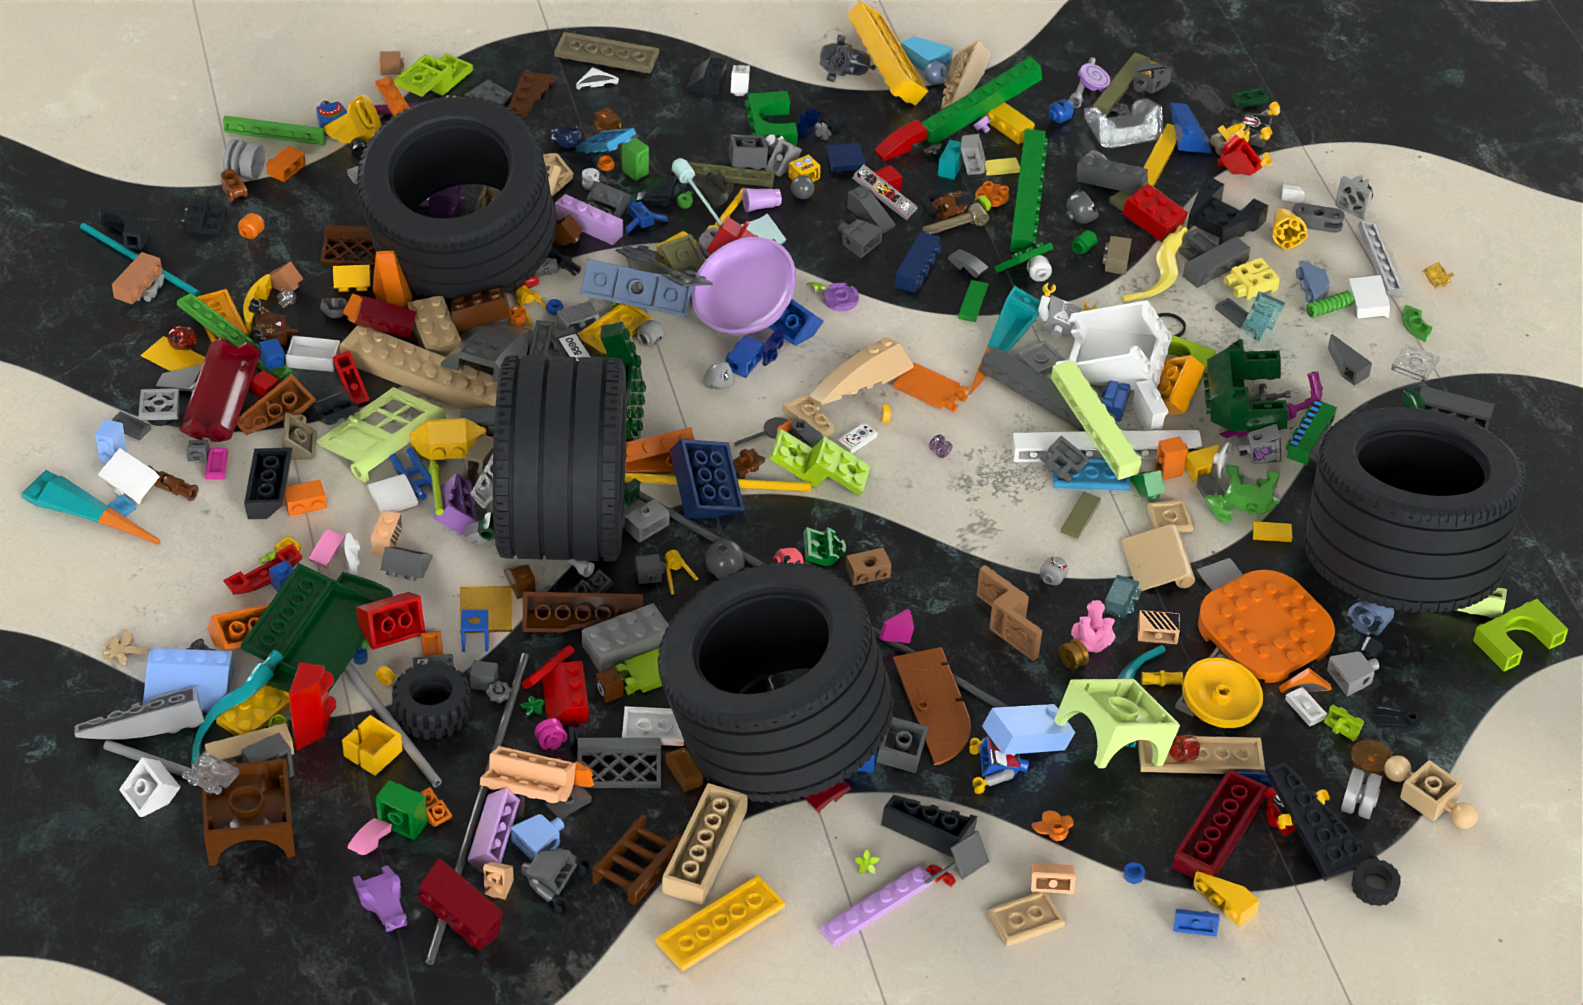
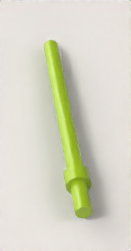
M430 460L429 474L432 477L436 514L440 516L444 513L439 479L440 466L437 460Z

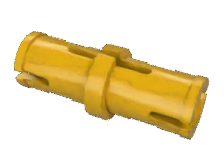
M1164 670L1159 672H1142L1141 684L1159 685L1160 687L1169 684L1182 685L1183 673L1165 672Z

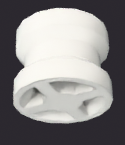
M593 168L585 169L582 172V186L585 189L591 190L594 180L599 182L598 170Z

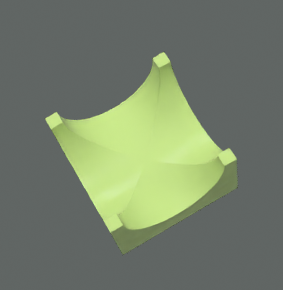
M1135 679L1071 680L1054 719V722L1059 726L1065 725L1072 716L1080 712L1088 716L1094 725L1097 735L1098 749L1094 764L1098 768H1105L1109 760L1119 749L1136 740H1149L1153 749L1152 763L1155 766H1163L1180 727V724Z

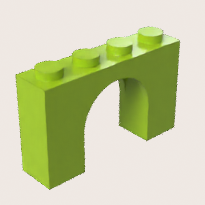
M1172 335L1167 355L1179 357L1191 355L1205 366L1203 373H1207V359L1214 356L1216 350ZM1203 376L1199 381L1196 390H1198L1201 384L1203 383Z
M1538 599L1524 603L1517 609H1511L1506 614L1500 617L1497 616L1485 624H1480L1475 630L1473 641L1503 671L1519 665L1523 653L1508 637L1506 632L1517 629L1528 631L1535 635L1548 649H1552L1565 642L1568 628Z

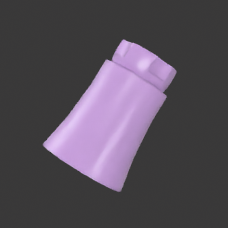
M744 188L742 194L743 206L746 212L780 206L782 202L779 189Z

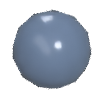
M930 62L924 69L925 79L931 84L942 83L947 76L946 67L941 62Z

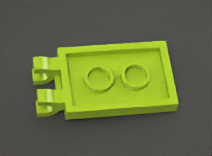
M659 648L624 661V664L615 665V669L627 685L624 687L627 695L640 689L645 693L662 686L658 670Z

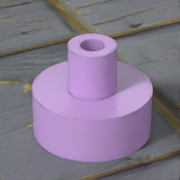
M985 116L973 126L977 131L982 128L984 133L990 130L987 125L990 119L988 116Z

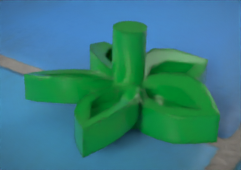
M530 696L528 699L529 703L520 704V707L527 709V717L533 712L542 715L541 707L544 705L545 700L537 699L535 701V698Z

